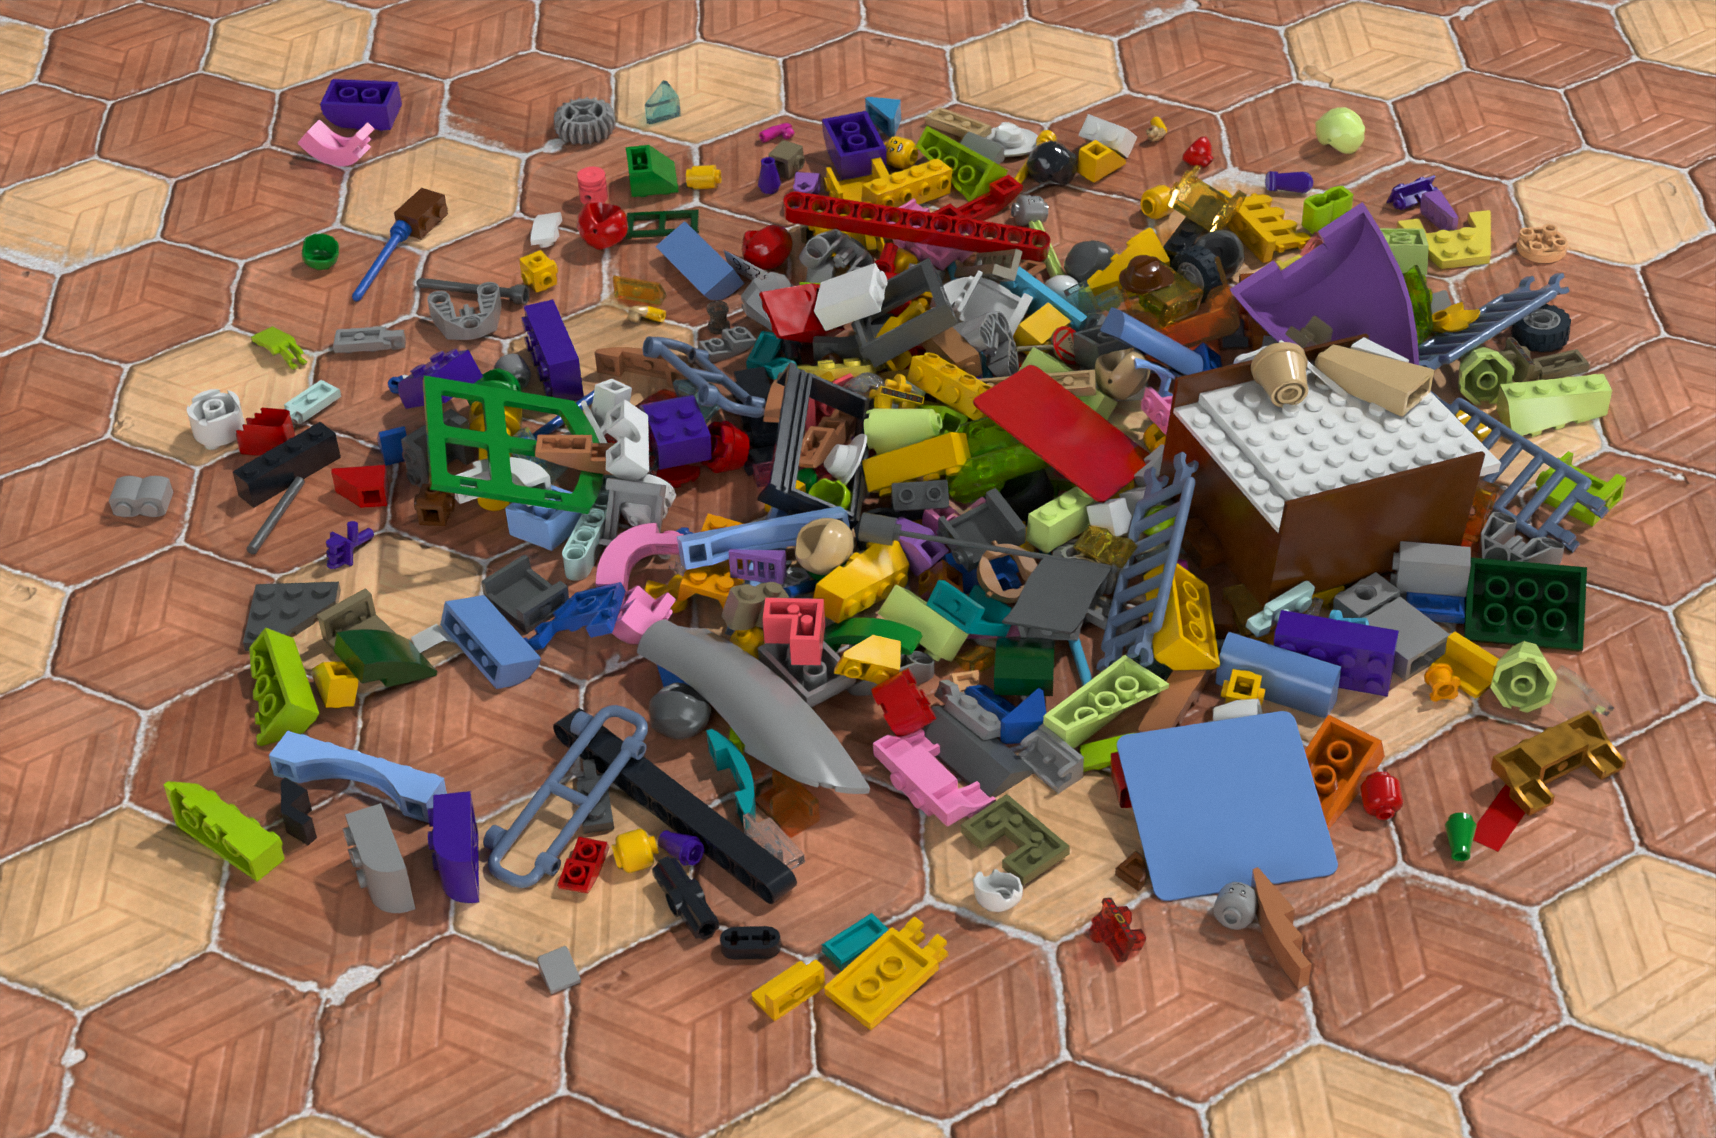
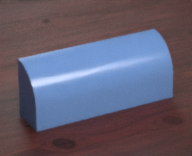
M685 221L655 246L710 300L727 298L744 284L736 271Z
M1111 307L1100 329L1101 332L1131 348L1138 349L1143 355L1183 376L1203 371V360L1198 353L1121 310Z
M485 595L445 601L440 625L496 689L520 684L535 672L540 664L541 657Z
M1228 632L1219 655L1220 667L1216 670L1215 684L1223 686L1224 680L1230 681L1233 669L1250 671L1262 676L1261 688L1266 689L1265 700L1326 719L1328 714L1330 715L1337 701L1341 666Z

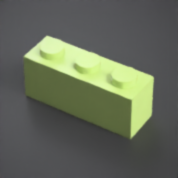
M1079 487L1072 488L1029 513L1026 541L1047 554L1091 528L1087 506L1098 501L1094 500Z
M895 584L878 614L886 620L901 623L920 631L923 637L917 647L920 644L926 648L924 653L936 661L943 658L952 662L969 634H966L926 605L927 602L913 592Z

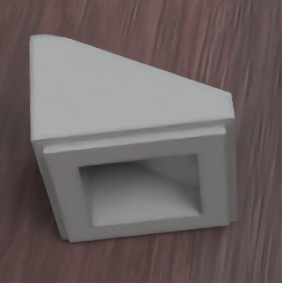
M566 946L540 955L537 958L539 972L551 994L581 983L576 966Z

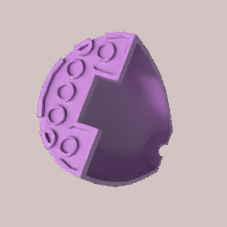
M1363 202L1320 229L1318 233L1323 243L1280 271L1273 260L1230 289L1250 316L1278 343L1282 340L1297 344L1285 335L1287 330L1291 326L1301 330L1302 327L1305 328L1313 316H1317L1333 329L1331 341L1366 333L1369 336L1368 340L1408 359L1411 364L1419 365L1418 339L1413 308L1402 271L1382 231Z

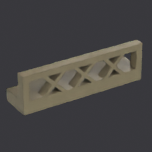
M1012 249L977 253L974 265L957 267L954 277L958 279L970 277V275L975 277L979 270L983 272L982 278L994 282L1015 281L1023 251Z

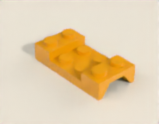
M708 513L701 532L745 523ZM737 558L738 569L743 570V561ZM729 559L714 565L685 570L680 583L677 600L684 601L697 593L718 599L724 609L730 589L734 586L742 585L744 579L730 577Z

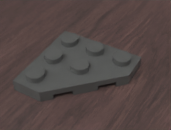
M339 581L256 584L243 640L245 651H249V647L265 627L289 636L292 633L297 635L315 623L314 619L317 618L319 613L338 604L341 591Z

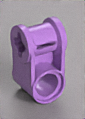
M795 173L794 192L816 195L820 193V173Z

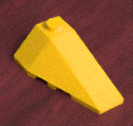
M1149 227L1132 237L1126 243L1127 248L1120 255L1115 253L1110 258L1111 263L1103 271L1097 270L1078 289L1077 309L1079 311L1139 295L1127 291L1119 283L1121 271L1128 266L1130 260L1135 256L1149 255L1157 257L1161 265L1170 269V259L1152 228Z

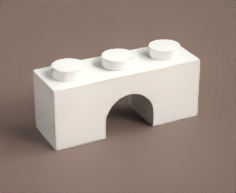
M623 399L606 413V433L618 441L606 450V470L619 479L637 481L644 478L649 472L648 415Z
M1146 487L1133 488L1120 493V498L1109 499L1104 503L1097 502L1087 506L1093 539L1105 538L1106 543L1121 540L1122 536H1127L1136 503L1143 499ZM1155 506L1146 509L1145 513Z

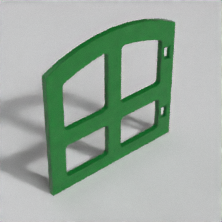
M424 375L423 393L430 490L589 514L598 498L604 474L580 470L579 480L573 493L516 485L512 482L509 453L536 457L537 441L512 437L507 434L504 406L559 415L571 435H592L593 443H600L594 428L575 401ZM441 396L482 403L485 432L445 425L443 423ZM445 443L485 449L488 456L490 480L449 474L447 472ZM460 484L474 486L475 488L460 486ZM545 498L557 499V500H559V501L548 500V499H545Z

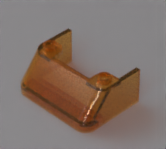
M1219 256L1215 257L1214 261L1222 285L1213 288L1208 293L1206 302L1209 312L1161 328L1157 317L1153 313L1142 312L1135 315L1127 290L1125 288L1120 290L1128 315L1189 349L1199 346L1203 342L1208 343L1231 335L1240 326V318Z

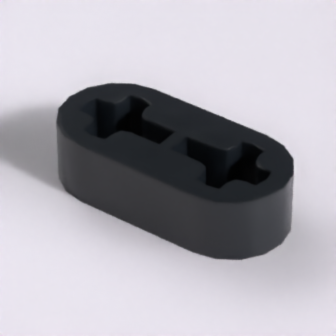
M769 926L731 927L724 930L720 935L721 952L728 959L734 960L773 958L781 950L780 933L777 929ZM765 940H770L768 945H763ZM732 941H738L737 945L733 946Z

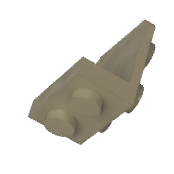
M366 588L317 615L322 638L333 650L337 632L372 629L395 633L376 615L372 594Z

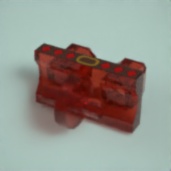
M1111 897L1103 898L1101 911L1091 919L1093 925L1089 929V937L1094 943L1104 942L1117 962H1126L1130 952L1142 949L1146 936L1142 929H1130L1132 913L1128 906L1117 907Z

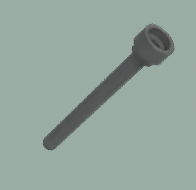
M419 278L416 282L420 288L477 294V287L479 286L478 284ZM516 284L511 286V288L499 287L501 297L509 298L515 304H527L530 294L527 285Z

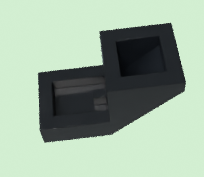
M1244 319L1218 320L1215 323L1219 351L1245 350L1248 347V336H1244Z
M285 777L281 780V814L286 832L309 846L317 836L312 817L307 815L312 811L307 789Z

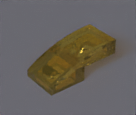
M1088 525L1073 547L1095 560L1108 565L1115 563L1117 567L1123 568L1138 546L1132 539L1113 536L1107 528Z

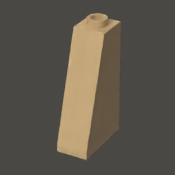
M1332 345L1324 352L1319 353L1315 360V367L1350 395L1369 403L1373 402L1401 417L1430 393L1435 371L1428 367L1338 345Z

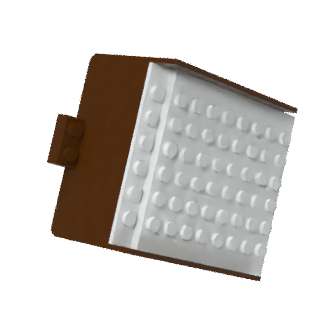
M1365 333L1305 347L1303 350L1307 360L1315 366V360L1319 353L1324 352L1330 346L1338 345L1351 349L1354 343L1363 337L1369 339V336ZM1252 360L1176 377L1159 478L1166 475L1169 477V480L1162 489L1173 484L1176 473L1173 464L1175 455L1183 452L1186 454V464L1194 460L1199 463L1197 471L1191 474V477L1195 479V487L1181 547L1200 570L1225 563L1262 608L1268 602L1304 581H1309L1315 586L1313 594H1317L1343 585L1357 583L1359 580L1365 579L1375 572L1380 576L1394 573L1396 570L1392 569L1393 553H1399L1400 541L1461 546L1479 477L1499 472L1501 462L1431 392L1401 417L1373 402L1369 403L1353 395L1347 396L1343 392L1338 395L1319 377L1315 379V374L1308 368H1306L1307 397L1297 405L1284 404L1283 408L1274 405L1264 388L1254 380L1251 372ZM1181 493L1171 497L1170 499L1174 503L1179 502Z

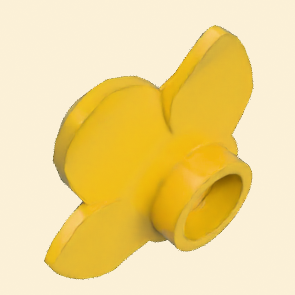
M1459 302L1444 310L1433 313L1429 318V327L1432 331L1439 333L1459 332L1469 326L1468 324L1476 321L1480 315V310H1464L1463 302Z
M680 574L675 575L668 585L651 580L646 582L645 592L653 599H657L667 592L676 599L670 608L673 611L672 613L680 612L687 606V599L684 601L677 600L680 583L683 578Z

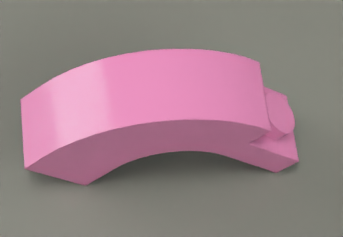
M318 120L299 140L298 144L307 153L321 162L335 166H349L357 162L371 148L368 144L371 140L369 135L374 128L367 122L354 137L347 138L335 134L321 120Z
M657 523L642 524L624 531L611 541L604 550L597 567L596 587L621 582L627 592L629 575L634 565L650 555H680L677 536L684 534L676 531L660 533Z

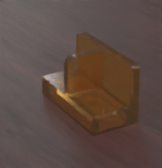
M776 769L773 770V788L755 798V804L782 831L792 838L820 821L819 800L799 781L786 776Z

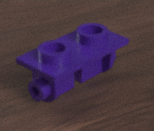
M1435 175L1427 178L1420 177L1406 185L1404 183L1398 184L1392 189L1386 201L1387 204L1393 202L1395 209L1404 210L1418 204L1415 197H1417L1421 204V196L1424 192L1438 190L1437 187L1432 185Z

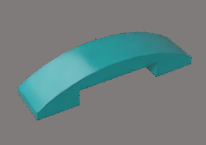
M713 729L706 730L710 756L717 771L730 769L739 788V791L735 792L737 815L746 834L752 833L756 819V804L750 768L741 752L730 740Z

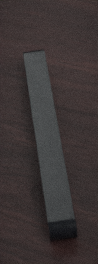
M576 708L553 724L556 737L569 749L579 737L571 732L570 726L578 712H585L580 708ZM602 725L579 757L583 760L594 759L596 770L600 773H605L620 753L623 740ZM644 756L640 760L631 757L613 781L616 786L675 832L697 837L703 844L704 854L768 904L775 903L797 886L796 877L789 867Z

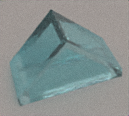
M663 80L645 103L647 124H654L681 116L679 96L667 81Z

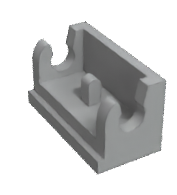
M1044 724L1040 725L1036 731L1021 741V745L1029 747L1021 751L1018 756L1032 767L1034 774L1056 793L1059 794L1083 778L1084 757Z

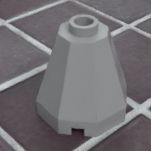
M769 272L765 274L767 278L764 280L760 278L754 279L742 293L741 300L744 303L742 304V309L746 315L772 331L771 322L762 307L759 293L791 287L785 275Z

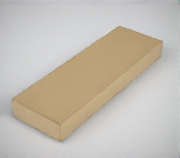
M941 107L924 117L926 125L962 138L968 132L984 138L992 133L990 125Z

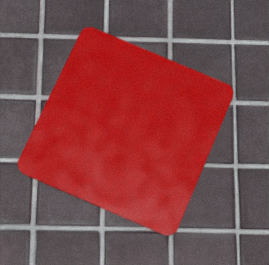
M1034 365L1026 366L973 400V404L978 410L1098 502H1106L1135 479L1134 475L1146 465L1144 459L1150 454Z

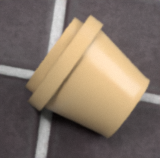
M1290 342L1274 343L1262 349L1252 360L1251 372L1256 383L1264 388L1274 405L1282 408L1284 404L1297 405L1308 395L1306 376L1308 360L1303 348Z

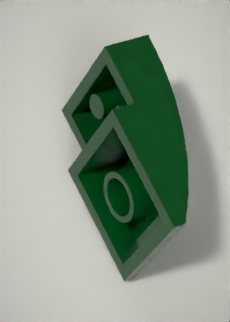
M372 629L348 630L336 633L334 652L362 684L380 680L385 687L437 676V670L417 650L409 639L401 635Z
M997 637L994 695L1030 696L1040 688L1043 690L1044 696H1053L1055 640Z

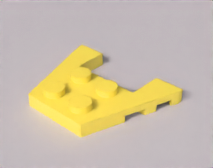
M1490 210L1469 212L1467 221L1471 228L1463 227L1450 231L1439 230L1434 233H1426L1425 231L1429 245L1428 258L1441 269L1489 264L1491 257ZM1419 219L1397 222V229H1424Z
M859 358L843 359L844 364H835L833 360L818 361V366L807 364L797 365V368L816 376L829 371L834 379H839L849 373L853 375V378L870 376L876 373V371L886 369V366L883 363L874 368L870 359L861 362Z

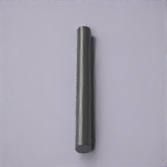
M296 477L247 546V551L250 554L258 552L305 484L303 478Z

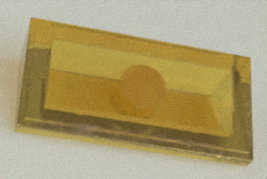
M615 275L612 277L616 298L661 305L666 298V292L660 283Z

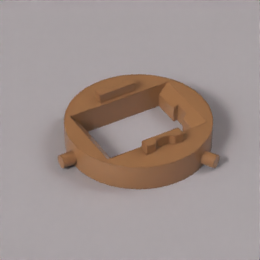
M996 540L991 542V544H992L993 546H999V547H1005V548H1011V549H1017V550L1026 551V550H1024V549H1022L1021 547H1018V546H1016V545H1012V544H999V545H998V543H997ZM987 550L977 566V579L981 588L986 593L985 596L1003 603H1017L1024 585L1020 586L1019 589L1014 590L1013 588L1003 591L989 560L1010 554ZM1012 555L1026 583L1028 577L1037 567L1034 558Z

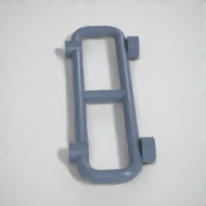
M648 336L645 339L642 349L643 355L650 358H657L661 355L699 388L697 400L700 405L712 407L716 403L728 412L754 418L764 415L765 399L750 396L708 360V351L696 349L684 342L664 337ZM669 349L686 354L689 363L698 364L704 370L690 368ZM708 382L721 384L744 405L728 400L718 392L716 386L710 385Z
M618 705L602 708L594 717L583 711L578 712L574 716L570 730L579 737L508 831L493 825L484 836V847L492 850L488 858V868L494 877L513 887L526 888L536 884L545 873L554 876L558 872L561 860L557 857L630 758L633 757L640 760L644 756L647 746L643 741L648 733V724L643 716ZM618 717L636 726L635 733L632 737L628 736L623 741L620 753L588 796L559 783L607 719ZM551 793L579 806L547 851L541 852L538 855L535 867L529 874L520 876L500 865L503 856Z

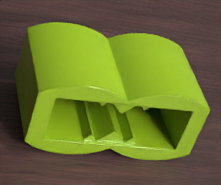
M1336 186L1326 190L1323 194H1315L1306 198L1303 204L1302 226L1311 234H1319L1318 231L1352 209L1353 193L1344 186Z

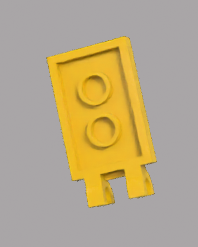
M914 916L899 932L891 927L824 986L825 995L871 1031L939 970L938 963L949 956L948 951L944 949L947 945V940L936 934L921 949L917 945L925 939V934L920 931L924 927V923Z

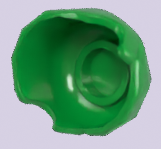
M324 233L307 236L303 242L302 260L310 268L317 270L329 269L338 260L339 244L332 236Z

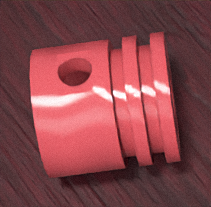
M585 167L577 174L579 197L584 205L594 202L605 203L608 199L606 175L602 168Z

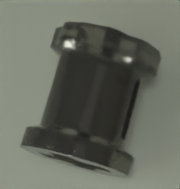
M724 301L710 302L706 307L708 315H710L708 330L713 334H722L723 329H730V322L727 320L729 307Z

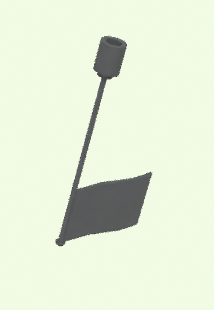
M863 513L860 522L859 541L893 546L894 541H899L900 536L1042 559L1028 577L1016 605L1008 616L1002 620L1004 624L1071 635L1084 620L1096 591L1110 572L1114 574L1118 569L1115 563L1107 565L902 531V525L897 524V518Z

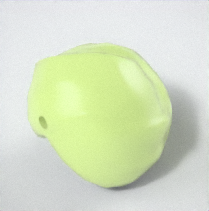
M1333 108L1315 122V132L1319 143L1322 145L1330 144L1344 154L1354 153L1364 141L1365 125L1360 116L1349 108Z

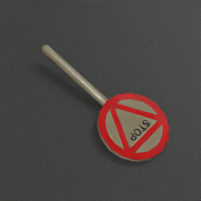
M1061 326L1052 333L1051 345L1017 346L1015 351H1031L1033 347L1039 350H1053L1061 362L1066 365H1075L1077 363H1075L1073 333L1076 331L1070 327Z

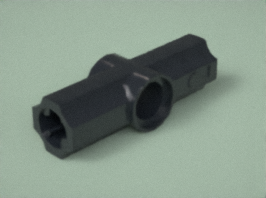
M667 856L658 860L656 866L652 868L653 876L664 891L666 901L675 917L681 916L695 939L706 940L712 937L715 931L720 928L719 920L706 903V898L699 882L688 877L676 858Z

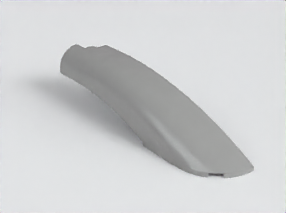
M664 619L655 622L645 631L640 639L637 653L672 672L703 696L728 722L744 743V752L786 776L817 788L822 786L835 789V792L849 794L869 793L870 787L863 775L822 719L785 681L755 657L706 628L690 629L677 626Z

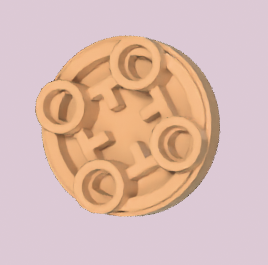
M1545 224L1543 227L1534 228L1525 227L1520 229L1517 251L1521 256L1530 261L1552 263L1561 260L1566 255L1568 241L1564 235L1557 231L1558 227L1554 224Z

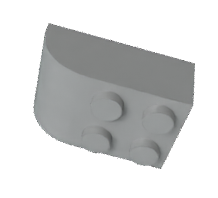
M824 641L821 665H791L790 644L766 643L758 647L759 661L785 681L811 708L854 686L856 678H848L834 673V668L841 657Z
M382 804L345 814L348 827L343 828V833L347 845L353 846V848L348 849L352 866L360 868V870L356 871L360 888L367 887L373 904L385 912L404 913L414 910L415 904L407 869Z

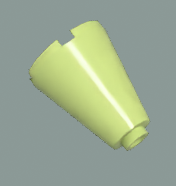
M874 408L866 412V414H869V418L864 419V433L867 435V445L869 449H875L877 453L875 456L937 436L940 429H942L941 416L933 409Z

